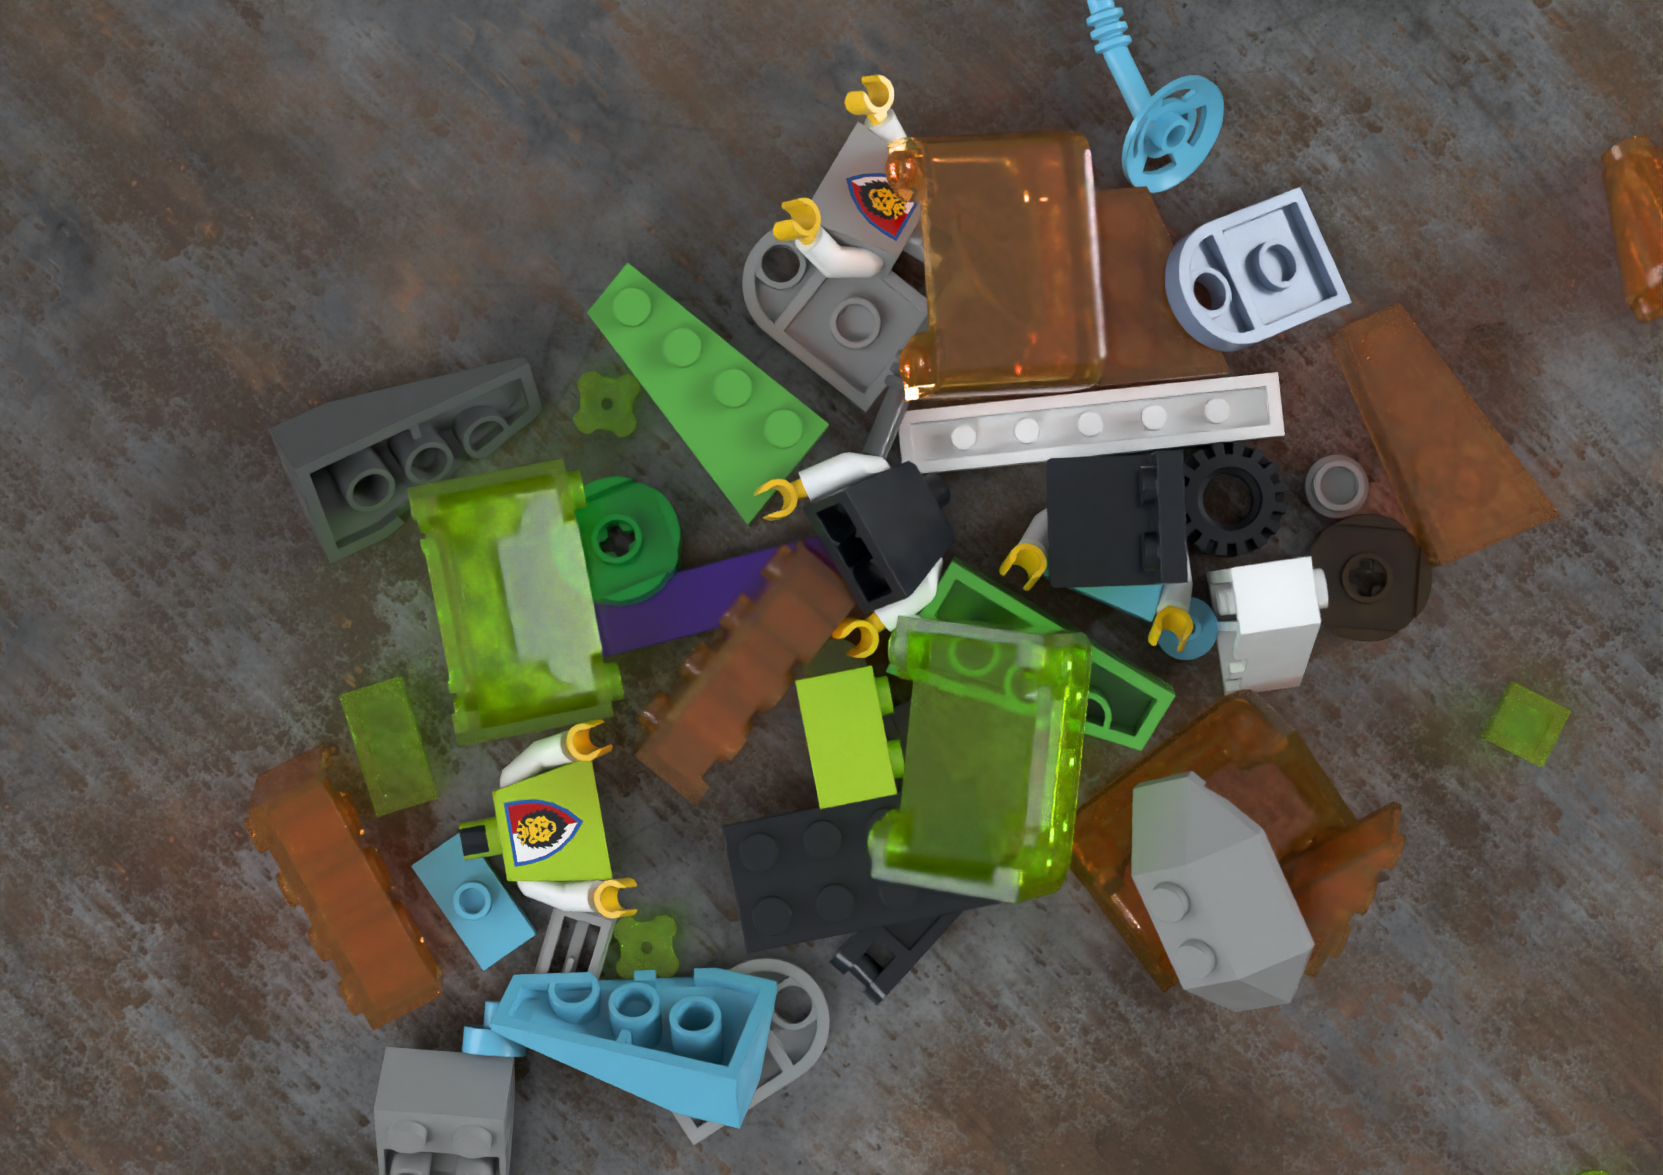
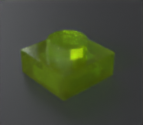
M1508 682L1480 738L1536 767L1543 768L1571 710L1516 682Z

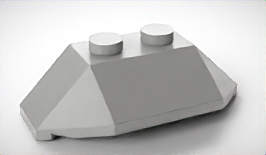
M1193 771L1138 783L1133 788L1131 877L1183 989L1234 1012L1290 1003L1295 997L1298 984L1315 943L1263 828L1229 800L1206 788V782Z

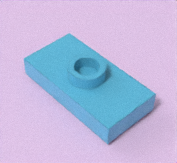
M460 832L411 866L483 971L538 933L486 857L465 861Z

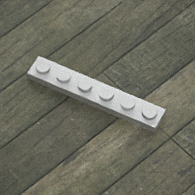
M1278 372L911 410L906 411L898 430L901 464L910 461L916 464L921 475L927 473L935 474L1046 462L1050 458L1097 457L1211 445L1218 442L1230 443L1234 441L1278 438L1285 436L1279 376Z

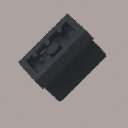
M1183 450L1155 451L1150 455L1050 458L1046 461L1049 584L1051 587L1077 588L1188 583Z

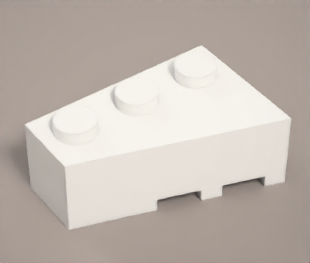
M1311 556L1206 572L1211 608L1217 618L1218 634L1216 641L1225 697L1300 686L1321 624L1319 609L1328 607V591L1323 570L1321 568L1313 569Z

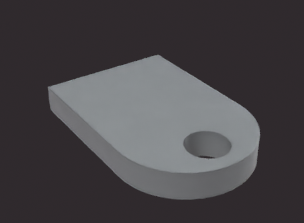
M773 229L766 233L751 250L746 260L742 277L744 301L752 320L758 328L865 414L886 389L887 385L884 382L886 376L894 375L890 371V367L893 362H900L895 356L899 349H906L908 343L934 305L892 270H890L886 278H876L874 276L870 278H828L794 244L789 241L782 242L777 240L773 235ZM787 248L797 255L800 267L793 279L780 283L770 280L765 275L762 269L763 260L773 249Z
M776 956L748 958L726 969L777 981V993L787 986L801 987L809 994L812 1002L809 1013L804 1018L796 1021L782 1018L774 1006L761 1077L748 1110L807 1072L823 1052L829 1034V1007L819 983L802 966L788 959ZM672 1112L693 1146L725 1126Z

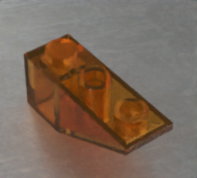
M1393 801L1279 862L1280 868L1315 943L1303 974L1315 978L1328 956L1334 959L1339 957L1350 934V919L1354 913L1363 916L1374 899L1378 887L1376 877L1382 868L1392 871L1397 864L1406 841V835L1398 832L1402 810L1401 804Z

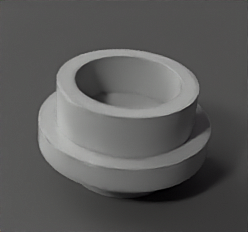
M1330 455L1318 460L1310 467L1304 481L1305 497L1311 508L1318 514L1333 519L1344 518L1357 512L1365 503L1369 491V482L1363 467L1354 459L1344 455Z

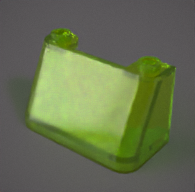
M564 458L408 487L413 520H418L420 532L426 535V539H421L420 543L422 553L426 555L450 680H448L450 693H457V698L453 699L455 713L452 714L458 747L613 717V701L625 698L618 662L605 663L575 512L577 509L587 508L580 469L567 471Z
M898 615L897 627L892 631L889 639L888 657L890 663L895 665L896 672L900 678L913 681L901 807L887 812L881 821H877L873 825L869 835L868 851L873 859L871 878L1015 904L1056 893L1061 889L1066 880L1072 852L1092 660L1091 643L1087 634L1051 628L920 615Z

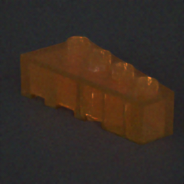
M1400 303L1343 326L1328 335L1410 530L1419 546L1424 548L1429 557L1431 567L1446 565L1561 516Z
M802 538L792 549L784 543L778 547L759 572L766 578L764 583L751 598L742 592L734 599L718 620V623L725 627L722 633L710 647L700 641L677 669V672L684 676V678L668 696L659 690L648 701L636 718L643 726L638 731L635 757L695 806L710 788L705 783V772L716 759L721 763L726 760L732 761L747 742L745 738L754 726V722L750 718L757 710L765 714L774 708L796 676L791 671L798 661L804 665L809 663L857 603L837 567Z
M325 742L257 776L247 809L249 817L244 819V824L257 850L260 853L269 850L281 871L276 874V880L288 904L292 908L301 905L312 926L307 928V933L315 952L323 962L332 959L343 980L338 982V986L348 1009L354 1016L363 1013L374 1031L442 996L443 973L406 901L401 898L392 903L388 896L389 892L395 890L389 868L379 848L376 849L373 845L363 847L359 839L364 836V830L358 817L361 813L349 790L346 792L341 790L335 792L326 774L327 767L335 762Z

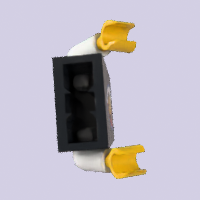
M847 452L799 471L800 479L789 483L778 478L763 483L756 489L754 496L769 489H776L783 496L784 503L782 509L763 517L765 520L770 521L786 517L793 512L798 500L809 497L811 502L802 507L863 614L874 611L865 620L854 617H846L839 620L833 627L831 635L833 638L840 640L848 636L853 629L859 627L861 640L846 655L854 658H866L877 649L879 643L878 633L885 628L892 632L933 600L943 567L942 556L954 542V531L941 510L950 500L949 487L941 477L933 473H927L922 476L916 464L910 461L891 468L883 457Z

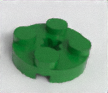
M621 476L601 478L580 488L565 505L567 509L560 518L559 527L556 525L553 536L555 558L560 570L569 583L594 603L628 606L643 602L661 591L667 582L679 572L681 566L680 556L683 548L681 524L667 498L653 487L651 489L643 483H637L631 478ZM615 526H619L624 534L635 532L636 536L635 541L629 545V552L620 557L614 551L604 553L601 546L610 540L608 530Z

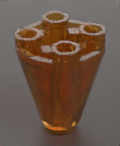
M1638 135L1616 144L1602 155L1601 161L1605 170L1601 176L1623 296L1629 309L1633 311L1637 322L1645 324L1663 316V149L1658 145H1653L1648 135Z

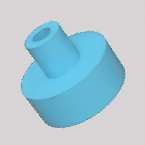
M1191 597L1189 615L1193 621V630L1184 651H1177L1179 639L1176 634L1169 630L1161 631L1156 645L1167 656L1178 660H1192L1206 654L1214 645L1218 634L1217 618L1213 610L1202 600ZM1156 612V614H1155V616H1154V619H1153V622H1152V626H1153V623H1154L1155 618H1156V616H1157V612Z
M485 1001L483 1025H464L462 1052L486 1056L523 1057L526 1056L527 1047L491 1031L490 1022L500 1001Z

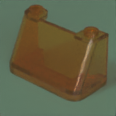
M1044 129L905 137L887 143L888 159L885 172L889 186L893 189L896 197L902 202L920 203L929 330L912 336L900 355L899 370L904 381L905 401L1035 398L1086 389L1095 385L1102 376L1105 366V339L1092 156L1085 136L1078 130Z
M1250 689L1238 690L1219 699L1070 812L1058 823L1052 833L1051 843L1054 850L1163 993L1180 981L1131 877L1133 788L1138 783L1193 771L1206 782V788L1229 800L1263 828L1280 867L1296 855L1311 867L1334 866L1343 862L1351 854L1352 850L1369 838L1297 730L1257 692Z

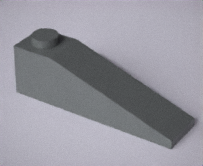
M523 356L327 402L268 430L287 479L327 560L331 564L389 537L405 524L401 518L404 513L428 494L436 499L451 487L446 479L472 458H487L544 410L530 364Z

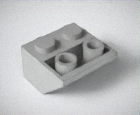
M386 1047L374 1105L379 1175H509L515 1107L514 1057Z

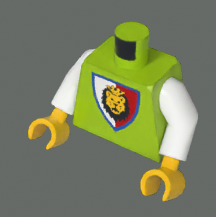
M593 717L576 724L570 730L534 741L502 770L500 787L492 790L496 816L458 823L465 861L503 854L507 881H517L519 889L525 896L562 911L600 913L606 918L614 919L632 916L637 913V909L634 908L624 909L620 906L617 898L620 888L636 887L637 883L633 878L629 877L612 878L592 760L611 752L613 746L610 744L598 748L591 743L589 739L590 728L604 723L602 718Z

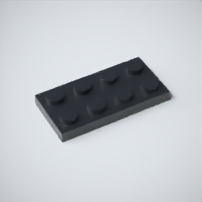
M975 776L898 790L895 795L823 809L817 806L722 826L747 953L1000 904Z

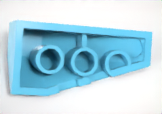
M694 968V977L656 978L655 970H634V979L597 980L591 972L513 975L490 1022L491 1031L674 1113L740 1129L761 1077L777 994V981L720 968Z

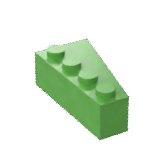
M627 262L587 313L747 525L751 527L779 493L776 489H769L754 496L756 489L763 483L779 478L788 481L828 432L829 424Z
M955 555L939 580L935 597L921 610L885 671L902 678H911L939 687L938 689L954 694L967 695L1002 706L1003 709L1025 716L1028 714L1058 723L1062 727L1140 751L1143 750L1175 698L1172 685Z

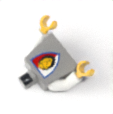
M882 75L862 76L861 81L868 91V96L862 90L849 91L845 97V106L851 114L857 116L867 115L865 124L857 122L812 199L804 197L782 202V209L790 214L792 220L776 222L773 227V235L777 240L782 242L789 241L794 244L828 278H870L872 276L886 278L902 250L936 269L951 244V234L924 219L922 215L938 188L935 182L929 178V173L906 136L893 109H890L894 101V88L891 82Z

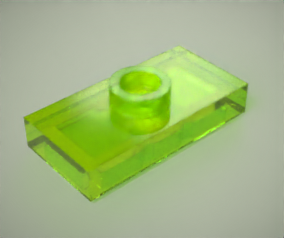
M398 676L339 695L376 817L440 798L404 677Z

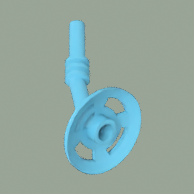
M1087 0L1091 16L1086 19V23L1089 27H1095L1090 33L1091 39L1099 41L1094 46L1095 53L1103 54L1134 119L1122 149L1123 173L1128 182L1142 192L1157 193L1168 190L1190 176L1212 149L1223 122L1224 100L1222 93L1217 85L1209 79L1199 75H1189L1168 83L1151 97L1127 47L1132 43L1131 36L1123 35V32L1128 29L1127 22L1119 21V18L1124 15L1123 9L1115 7L1113 0ZM1191 89L1180 99L1175 97L1164 99L1176 91ZM1201 107V116L1198 127L1190 142L1187 143L1195 126L1197 117L1196 109ZM1169 154L1171 162L1157 170L1143 171L1147 157L1159 158Z

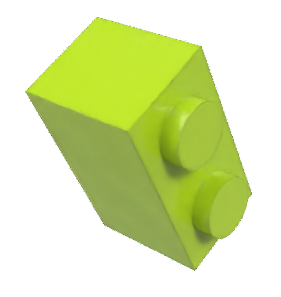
M872 665L796 679L795 683L820 809L897 794L894 779L904 778L907 775L900 739L891 741L886 739L882 716L894 714L887 675L874 678Z

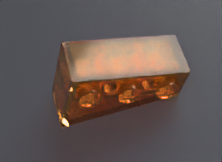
M1147 186L1082 192L1076 206L1095 391L1223 378L1229 374L1230 370L1222 352L1209 348L1194 339L1181 326L1171 309L1165 288V268L1174 245Z

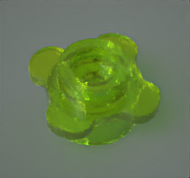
M588 371L582 374L577 382L581 397L580 410L574 415L576 427L586 434H591L597 429L612 430L619 437H626L633 433L637 426V420L632 415L634 398L640 393L638 381L629 374H623L617 379L601 377L595 371ZM605 398H610L613 401V407L609 410H604L601 407V402Z
M663 914L658 915L654 920L639 922L632 917L621 919L614 928V936L620 941L621 958L616 964L618 974L624 979H634V970H655L662 978L673 976L680 964L679 958L673 953L672 937L677 932L675 921ZM646 941L650 942L653 946L652 952L648 954L641 951V944Z

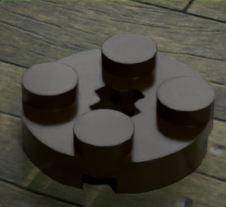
M1359 514L1345 517L1319 531L1312 544L1306 550L1304 557L1311 556L1313 569L1321 568L1326 579L1328 607L1319 609L1320 625L1325 626L1333 634L1348 640L1372 642L1390 638L1399 633L1398 631L1407 627L1413 618H1417L1429 599L1432 571L1429 557L1424 548L1419 546L1415 537L1406 531L1408 530L1398 521L1383 515ZM1362 559L1370 560L1372 571L1382 573L1383 579L1381 585L1370 587L1369 596L1367 597L1359 595L1358 586L1349 582L1350 571L1358 570Z

